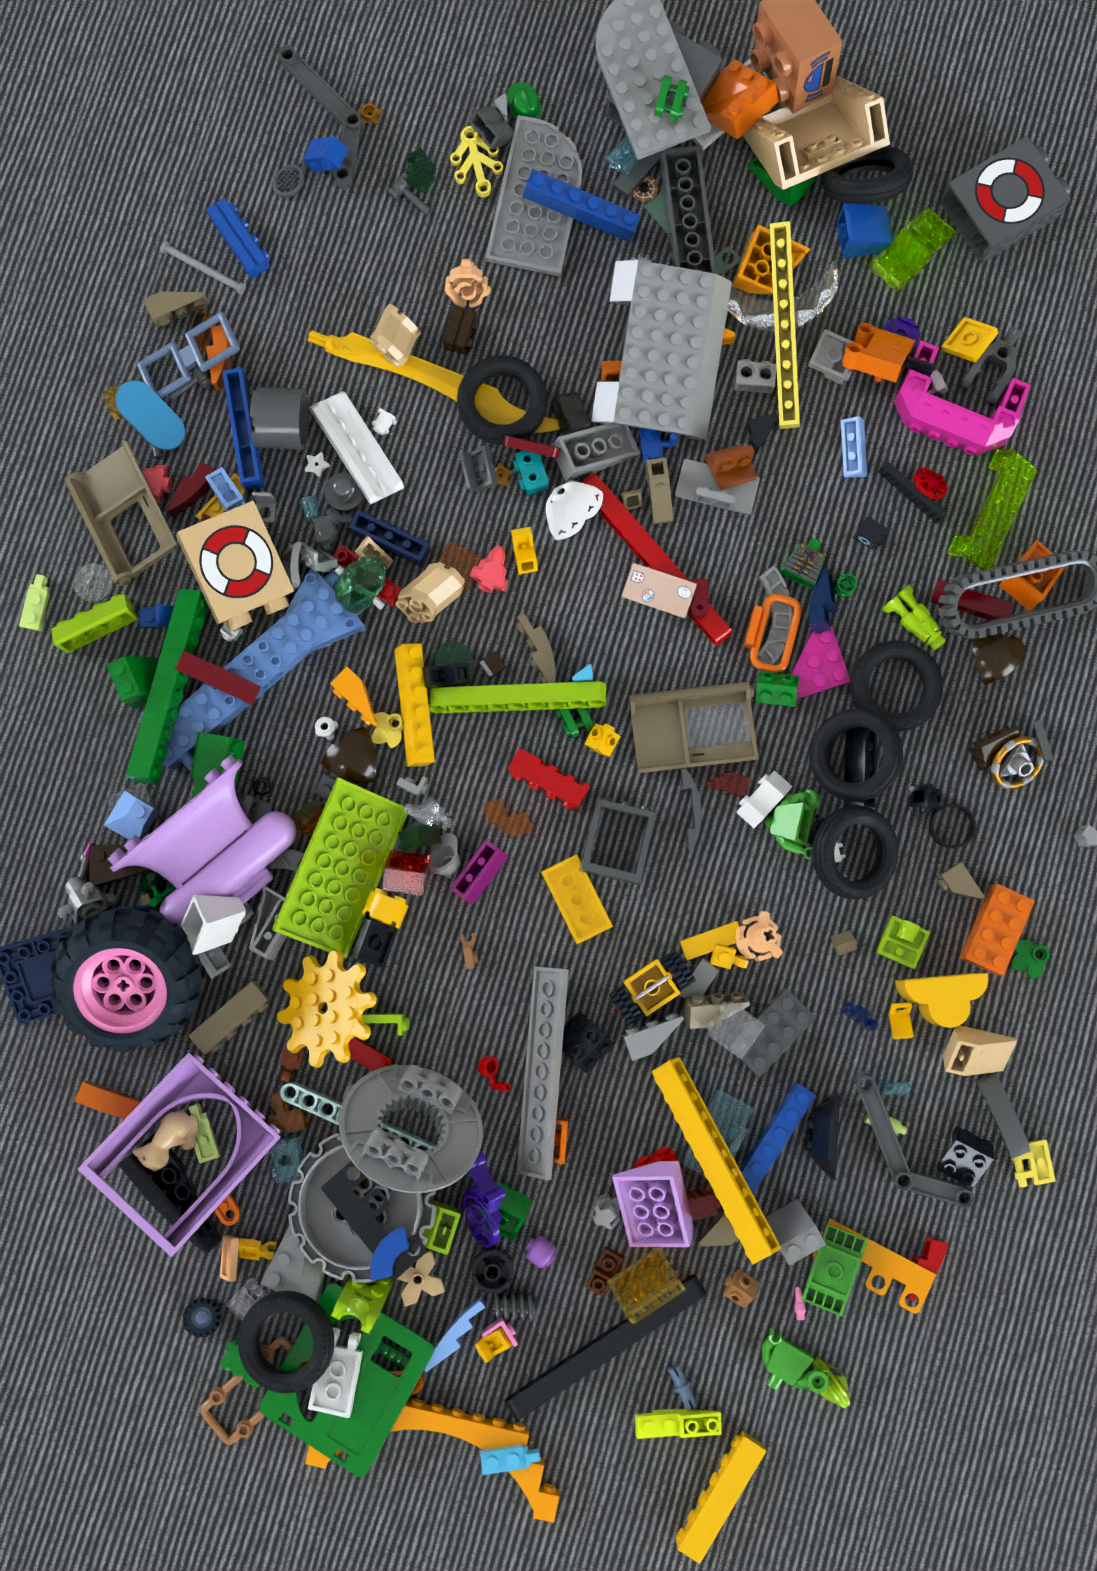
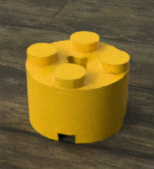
M378 888L375 891H371L361 914L366 916L369 913L370 919L392 927V924H396L395 928L400 929L409 907L406 905V900L399 896H394L393 899L387 896L386 891Z

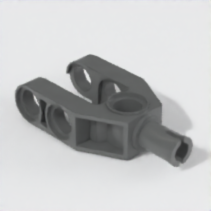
M1010 327L1003 340L998 339L986 348L976 363L973 362L960 384L962 388L969 390L986 361L1001 368L1000 376L985 401L992 405L997 402L1016 370L1017 348L1013 347V345L1021 335L1019 329L1012 335L1016 327ZM997 352L1002 353L1005 358L998 356Z

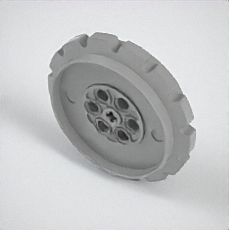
M382 1130V1132L388 1135L389 1139L402 1140L401 1137ZM336 1133L318 1144L320 1148L318 1154L309 1152L297 1169V1172L301 1174V1179L292 1181L288 1197V1204L295 1207V1211L288 1215L290 1228L294 1237L300 1236L303 1239L299 1249L312 1264H316L318 1261L323 1263V1273L339 1280L345 1279L347 1274H350L354 1283L373 1282L370 1276L373 1254L348 1222L339 1216L337 1208L321 1190V1187L351 1161L343 1147L340 1133ZM350 1167L346 1173L347 1178L351 1181L357 1180L360 1176L359 1169L357 1167ZM368 1178L370 1183L368 1188H363L359 1183L352 1189L360 1200H363L374 1189H383L386 1192V1198L389 1200V1206L382 1212L384 1220L382 1223H379L387 1234H390L399 1228L405 1227L408 1238L416 1235L426 1245L428 1237L424 1234V1230L426 1228H433L436 1219L437 1205L430 1202V1197L435 1195L436 1191L426 1193L400 1192L384 1187ZM374 1195L370 1198L369 1204L371 1208L377 1210L382 1207L383 1201H380L377 1195ZM410 1242V1248L407 1249V1253L410 1256L418 1255L420 1245L417 1242Z

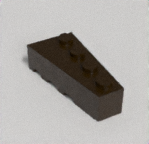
M124 845L89 846V882L98 888L127 878L140 876L152 870L141 866H127L113 872L110 869L112 864L108 861V858L118 848H121L126 853L128 850Z

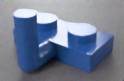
M639 428L644 467L646 460L663 458L662 448L676 446L678 435L671 433L669 440L661 441L659 431Z

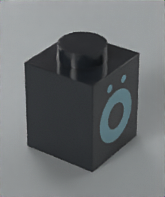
M867 516L853 538L873 550L877 545L881 546L887 536L884 533L887 528Z

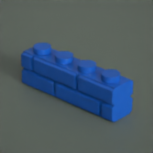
M223 198L207 208L206 211L209 218L250 278L253 279L261 272L270 268L268 262L270 257L264 248H259L258 244L260 242L254 233L250 234L248 232L249 226L243 217L241 219L238 217L239 211L233 202L229 204L227 199Z

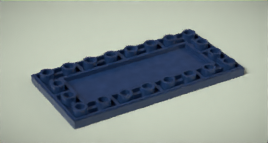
M149 904L136 908L144 912H149L150 909L155 910ZM75 925L0 946V976L19 1026L61 1014L57 1012L52 999L53 988L49 982L50 967L59 944ZM110 960L112 964L120 965L117 960ZM132 960L133 964L141 965L140 961ZM102 977L104 982H109L108 978ZM143 977L144 981L152 982L151 978Z

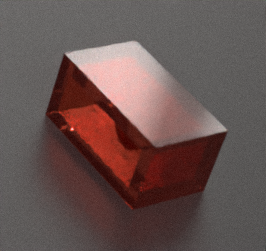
M710 1186L686 1192L693 1221L718 1215L716 1209L720 1208L719 1201L715 1197L714 1192L711 1191Z

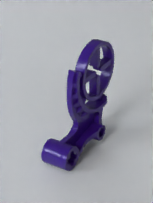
M480 1149L476 1161L467 1172L474 1179L477 1186H472L465 1190L462 1196L461 1207L466 1208L467 1224L474 1239L481 1246L489 1248L497 1244L500 1238L498 1223L502 1220V1214L499 1211L501 1200L506 1197V1192L502 1186L498 1187L492 1180L485 1156ZM471 1199L475 1200V1202L469 1204Z

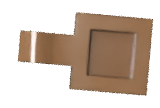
M471 933L472 940L469 942L465 941L464 934L460 936L463 944L466 969L475 968V963H478L477 951L472 949V945L476 941L475 933Z

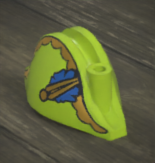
M819 1358L814 1359L812 1362L813 1370L819 1369L824 1371L829 1379L827 1390L819 1394L838 1406L848 1407L850 1399L845 1375L833 1365Z

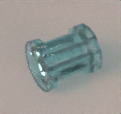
M309 496L299 501L304 509L305 521H312L311 518L322 516L321 512H318L317 497Z

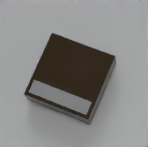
M495 651L478 662L489 679L506 669V666Z

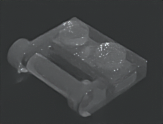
M254 1277L226 1304L241 1321H243L246 1313L256 1303L247 1291L250 1289L259 1299L267 1295L256 1283L257 1280ZM274 1314L270 1315V1316L265 1320V1322L263 1323L262 1327L270 1320V1318H271Z

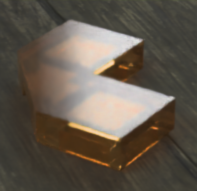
M502 798L483 803L488 823L512 837L533 832L527 812L507 817Z

